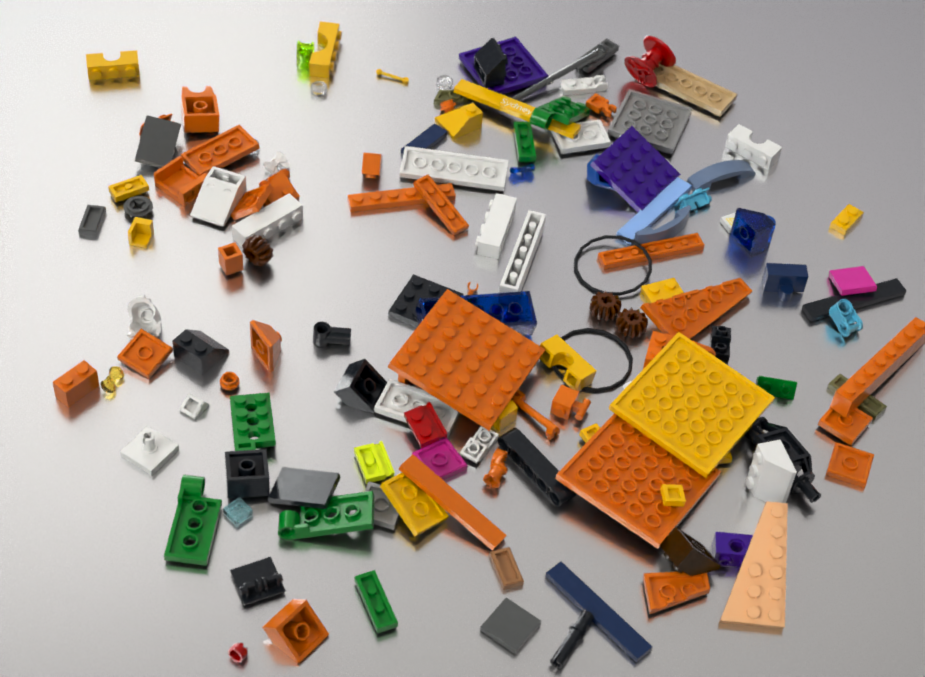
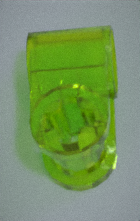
M297 41L296 65L299 69H309L311 54L315 48L314 42L302 43Z

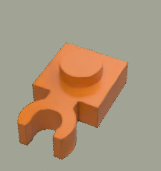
M597 93L590 97L585 104L587 108L598 114L603 112L609 118L612 112L616 113L617 110L615 105L609 104V100Z

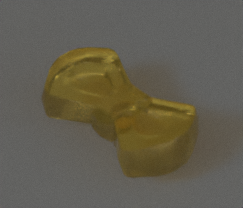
M117 366L110 367L109 375L100 383L101 388L107 393L115 392V383L117 380L124 378L123 370Z

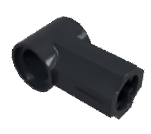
M323 321L317 322L314 325L313 343L316 346L325 347L329 343L350 345L351 328L331 327L327 322Z

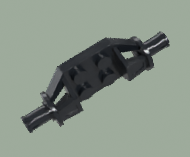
M759 417L744 436L750 438L756 448L760 443L781 440L796 470L790 491L794 494L802 491L811 503L816 502L821 497V493L811 484L814 481L815 475L812 472V461L809 452L787 427L768 423L765 417ZM802 469L803 474L798 477L797 473Z

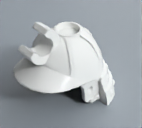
M145 295L131 300L127 307L131 320L129 324L130 332L127 336L132 340L142 328L157 338L161 333L162 324L161 316L156 306L151 303L150 298L146 299Z

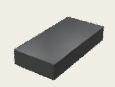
M87 204L78 229L79 235L97 237L106 213L105 206Z

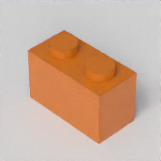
M83 360L53 381L55 397L69 408L99 387L97 370Z

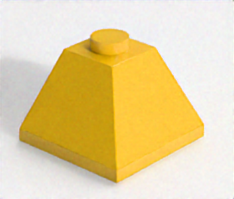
M474 103L463 105L435 117V121L453 139L482 128L483 112Z

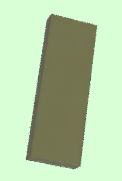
M839 374L828 384L827 388L835 393L848 379ZM870 395L857 408L873 417L875 421L886 410L887 406Z

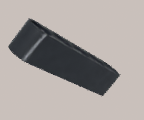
M513 428L497 438L500 448L508 452V457L554 505L559 507L576 496L575 492L555 479L559 470L518 428Z

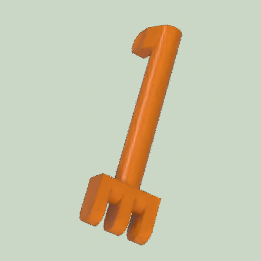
M518 389L511 400L520 409L547 428L546 437L549 440L553 439L554 435L560 434L558 426L524 402L525 394Z

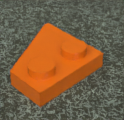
M280 170L270 184L274 189L263 206L266 207L289 193L299 200V194L283 170Z

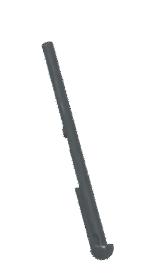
M599 44L597 50L512 98L520 101L541 88L552 84L554 80L561 78L575 69L579 71L607 55V45Z

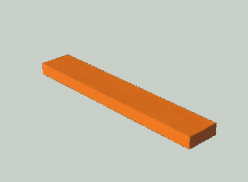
M698 233L640 244L646 249L652 260L703 250L705 246ZM636 245L599 252L597 256L604 270L648 261L644 252Z
M412 454L400 465L399 470L492 551L505 539L507 535L415 455Z

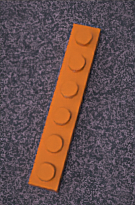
M452 183L437 185L449 201L455 200L456 195ZM415 187L347 195L350 212L428 204Z

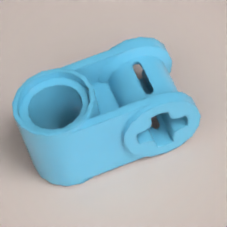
M841 299L829 309L830 317L843 337H848L852 332L863 329V322L849 300Z

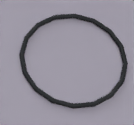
M604 235L591 239L580 247L574 258V271L580 282L591 291L603 293L604 291L593 288L584 281L578 271V258L583 249L591 243L603 239H622L640 248L648 259L649 271L644 281L633 289L613 292V296H622L635 292L646 284L652 273V259L646 249L635 240L619 235Z
M584 328L573 330L560 337L564 340L573 334L587 331L603 333L616 339L627 352L629 369L620 381L607 387H584L582 390L599 392L613 389L625 382L632 372L633 357L628 346L614 334L601 329ZM554 365L555 372L563 379L564 375L559 371L557 365Z

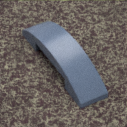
M728 160L701 169L691 175L687 181L695 191L699 188H711V184L716 181L734 176L744 179L754 176L756 172L747 161Z
M688 205L676 211L674 220L655 230L648 226L636 232L634 240L639 244L675 237L687 224L691 206Z

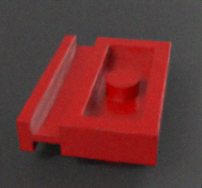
M427 402L424 406L420 405L404 412V418L421 448L435 443L443 437H448L447 431L430 402Z

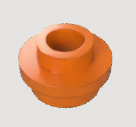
M452 99L440 103V111L444 110L445 113L452 111L456 103Z
M225 372L220 378V386L225 390H234L240 384L239 377L234 372Z

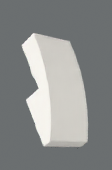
M480 426L474 437L469 438L460 455L475 463L480 462L493 447L499 434L492 430L488 431Z

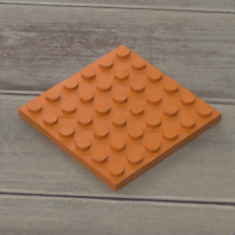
M447 289L390 361L388 368L490 431L546 349Z
M614 413L557 473L555 479L659 549L675 526L677 527L720 476L721 471L715 468L705 478ZM662 484L682 485L686 500L684 507L663 505L660 491Z

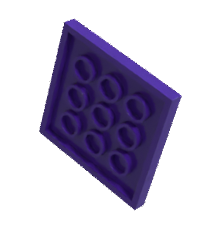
M512 37L497 42L508 59L505 68L506 77L504 78V85L487 89L505 94L537 84L546 79L548 74L519 39ZM482 47L459 53V60L478 84L484 87L473 68L474 54Z
M633 126L625 131L590 164L637 213L643 210L660 192L681 175Z

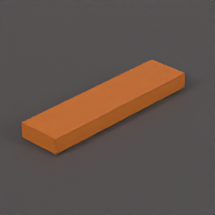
M429 174L414 181L413 186L453 236L469 228V224Z

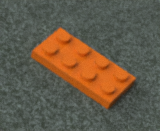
M239 124L182 153L181 157L183 162L194 173L201 176L204 173L208 174L213 166L223 168L258 150L259 143Z

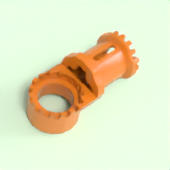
M499 448L495 450L492 456L490 471L483 477L484 483H487L486 485H489L490 488L491 486L492 488H498L501 484L502 476L506 475L508 471L504 465L508 452Z

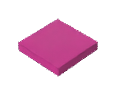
M864 266L829 270V277L841 296L877 291L876 283Z
M447 437L412 452L413 455L442 480L465 471L468 467Z

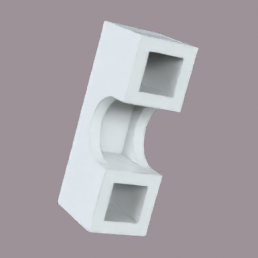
M738 124L728 134L725 147L769 170L779 160L782 147L770 140H766L762 144L752 142L753 131Z

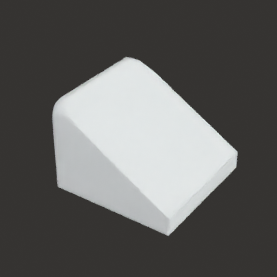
M188 393L179 410L196 420L209 404Z

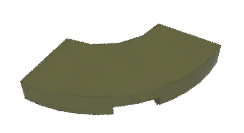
M440 89L434 99V104L440 105V103L452 99L456 105H460L470 99L454 93V89Z

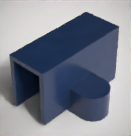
M766 263L762 277L763 292H778L780 300L790 301L793 292H804L809 277L807 265Z

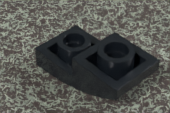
M712 325L710 347L716 352V357L719 360L729 362L731 328Z

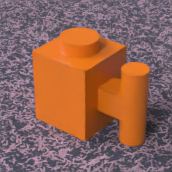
M561 384L552 400L550 413L569 420L572 412H576L575 418L581 421L591 401L585 398L582 403L578 402L579 391Z

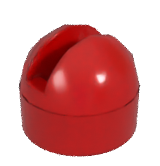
M235 643L228 650V655L235 662H242L248 654V648H245L243 643Z

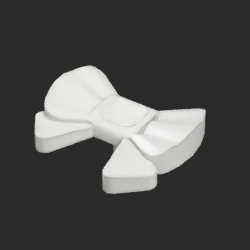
M277 151L275 157L271 161L264 162L263 166L273 175L278 172V165L288 170L290 163L286 162L287 158L283 153Z

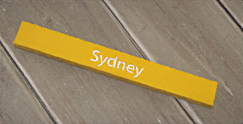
M464 79L457 83L453 91L456 94L530 122L531 114L536 108ZM552 119L548 130L574 139L581 130V125L577 123L566 125Z

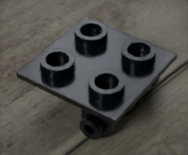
M271 557L230 570L244 606L286 592L282 583L283 577L281 573L278 574Z

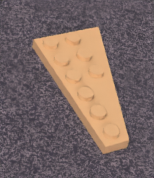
M769 501L765 503L725 609L719 620L720 623L778 629L785 628L788 503Z

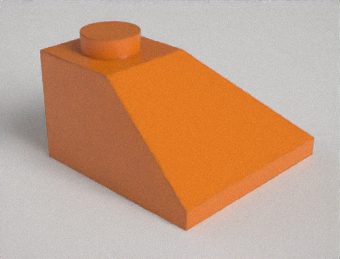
M252 320L250 321L251 348L269 372H272L275 369L281 351L282 337L278 331L275 332L271 325Z

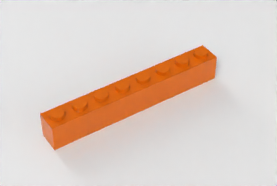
M915 317L836 390L830 408L845 418L849 416L925 343V322Z

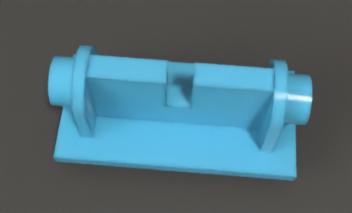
M699 188L691 195L686 193L678 198L679 201L674 206L680 205L679 209L690 205L691 211L697 209L695 203L698 208L706 206L712 201V197L706 193L710 188Z

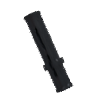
M582 610L575 623L570 625L568 634L550 659V663L554 667L559 663L558 669L563 668L564 663L580 638H584L586 635L585 630L594 619L591 612Z

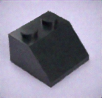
M185 329L172 340L174 356L202 375L229 353V349L198 330Z
M362 359L348 365L334 393L347 406L374 414V407L387 381L366 359Z
M266 449L226 451L227 499L269 496V469Z

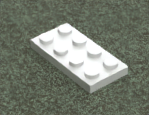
M389 379L374 407V412L407 423L404 418V412L420 405L424 406L427 402H430L447 431L448 437L460 412L425 390Z

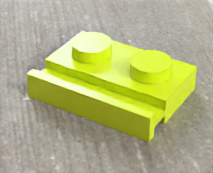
M379 441V444L374 445V443L354 448V454L366 484L395 476L382 441Z

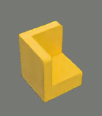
M139 217L134 218L128 230L129 245L142 248L148 247L154 234L153 220Z

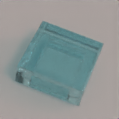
M239 497L224 507L223 513L237 526L253 514V510Z

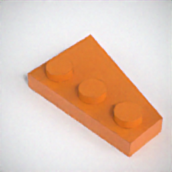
M679 572L643 574L649 614L708 594L710 591L707 573L690 576L685 572L682 574Z

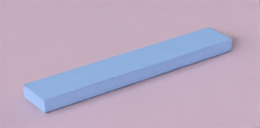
M677 177L643 210H640L620 228L616 235L634 240L636 232L648 226L651 227L679 201L678 198L691 190L692 185Z

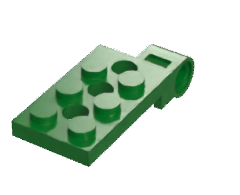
M562 96L535 108L530 117V124L544 130L549 128L552 119L570 125L588 116L591 109L587 108L583 103H575L571 101V98Z
M270 392L230 396L235 451L256 450V448L276 446Z
M186 474L182 476L177 497L178 504L164 553V560L207 566L222 507V500L203 497L205 477ZM197 505L204 506V509L200 511L193 508ZM194 522L200 524V526L197 528L189 527V525ZM187 540L195 541V544L191 546L185 545L184 543Z
M373 491L332 496L327 509L301 506L300 515L293 510H285L279 514L278 536L285 540H294L373 529L374 493ZM357 510L355 514L348 515L350 511ZM331 513H337L334 517L328 518ZM310 516H316L313 520H307Z

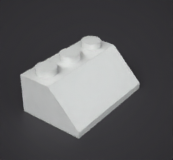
M781 440L757 445L749 467L748 476L745 479L746 486L751 490L753 496L764 502L786 503L796 475V470Z

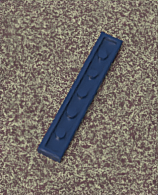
M562 561L546 572L545 577L581 611L591 612L594 616L592 621L636 663L652 651L653 646Z

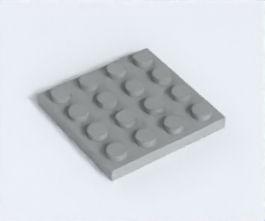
M629 89L607 134L619 138L633 126L656 150L672 154L691 115L692 108Z

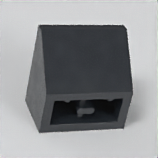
M491 38L474 54L473 68L485 88L504 85V78L506 77L505 68L508 59L495 38Z

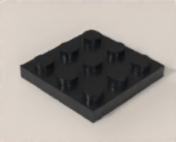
M413 274L388 310V316L418 327L447 289L463 298L464 294Z

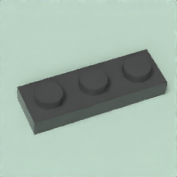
M606 38L599 44L607 45V55L582 69L589 73L619 50V45ZM598 45L595 46L594 48H592L590 51H588V52H587L586 54H584L583 56H581L579 59H581L582 57H584V56L590 54L591 52L597 50V49H598Z

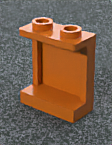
M179 156L154 172V181L156 187L185 207L197 199L207 174L197 175L183 164V158Z

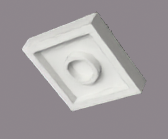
M147 425L120 451V455L153 476L179 450V445Z

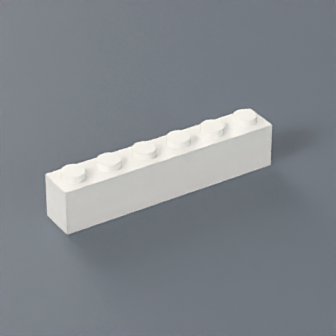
M528 210L500 283L498 301L517 304L544 231L546 214Z

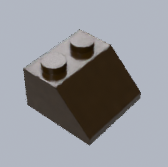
M676 526L661 545V548L665 551L663 555L673 563L672 567L681 574L685 572L690 576L719 570L721 567L702 543Z

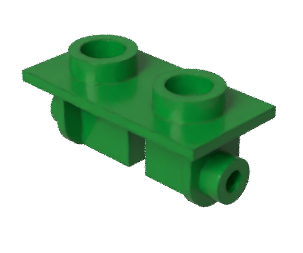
M764 376L757 377L756 385L772 396L794 400L798 382Z

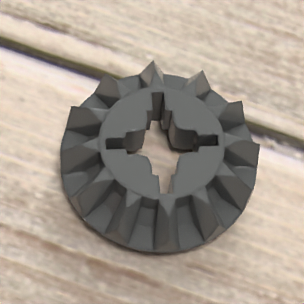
M134 196L125 201L123 208L125 214L130 215L131 218H140L142 216L146 218L147 214L152 212L153 203L147 197Z

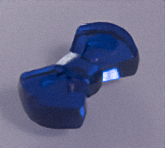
M535 165L510 167L509 171L510 173L521 172V176L524 177L525 172L535 171Z

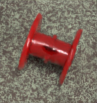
M649 35L643 40L647 54L644 53L641 56L642 59L628 56L625 58L624 63L634 79L642 85L652 88L657 84V77L653 70L658 68L659 64L665 67H673L676 64V57L669 46L662 40Z

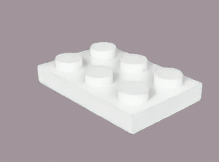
M601 120L577 123L581 125V130L574 139L551 131L561 154L608 148L611 145Z

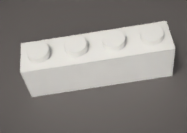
M289 193L260 209L259 212L253 213L232 225V239L241 247L254 234L260 235L263 239H268L293 223L300 221L303 218V205Z
M496 193L494 200H490V211H486L485 224H482L480 228L481 236H477L475 247H478L477 255L499 259L516 210V197Z

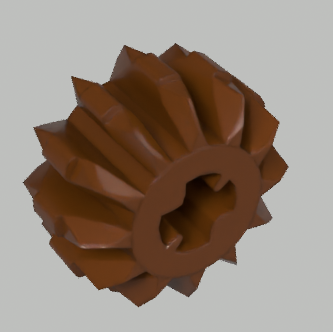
M254 234L250 236L242 245V252L246 255L245 258H248L249 262H252L255 266L262 267L273 257V249L270 247V243H267L266 239H263L260 235Z
M604 291L603 293L597 292L596 295H593L589 308L592 316L598 317V321L604 319L607 322L608 319L614 321L621 311L622 304L618 295L613 296V292L607 293Z
M632 307L629 310L624 308L617 315L615 325L618 329V334H624V338L630 336L631 339L634 336L640 338L647 330L648 318H646L645 313H640L639 309L633 310Z

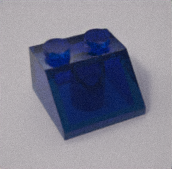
M738 208L736 209L730 235L753 257L769 250L776 224L765 213Z

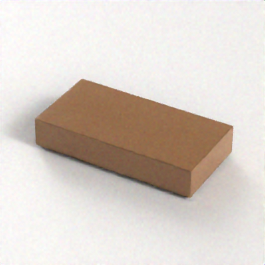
M510 547L489 552V557L503 590L524 584Z

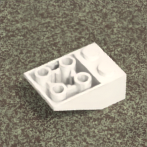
M213 166L204 179L190 216L224 227L232 211L244 193L247 192L246 176Z

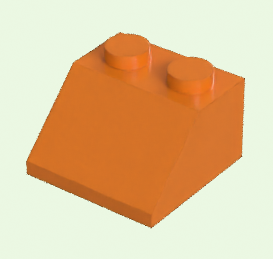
M292 599L262 627L272 643L296 663H300L329 635L308 601L303 599Z

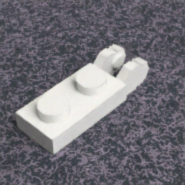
M603 75L560 81L564 96L604 92L609 88Z

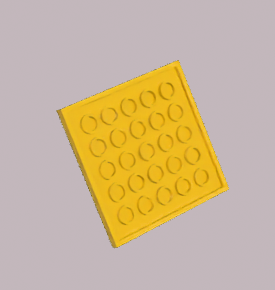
M678 332L610 404L609 410L707 478L752 427L753 423L773 403L775 397Z

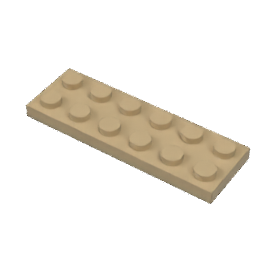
M659 64V67L653 70L657 77L656 87L720 117L737 98L736 93L676 65L665 67Z

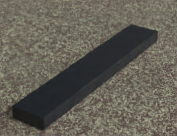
M895 278L877 283V291L831 296L803 304L802 310L810 322L830 317L829 309L841 299L849 300L853 308L858 309L903 296L907 290Z

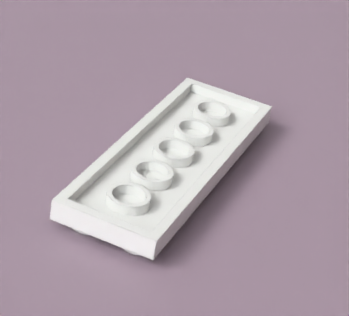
M405 146L399 177L418 180L429 174L434 182L504 191L509 160Z

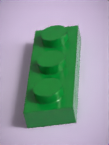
M514 122L513 129L518 162H536L530 122Z
M375 570L354 576V581L376 632L381 633L398 627V621Z

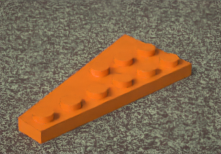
M741 278L722 282L720 285H711L705 289H696L674 295L672 298L659 299L653 303H644L640 308L662 333L675 336L680 332L691 340L753 291Z

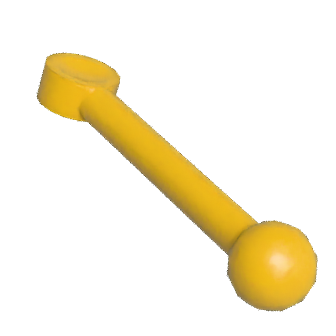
M381 69L376 70L377 75L400 80L403 84H408L409 82L407 77L401 78L383 72Z

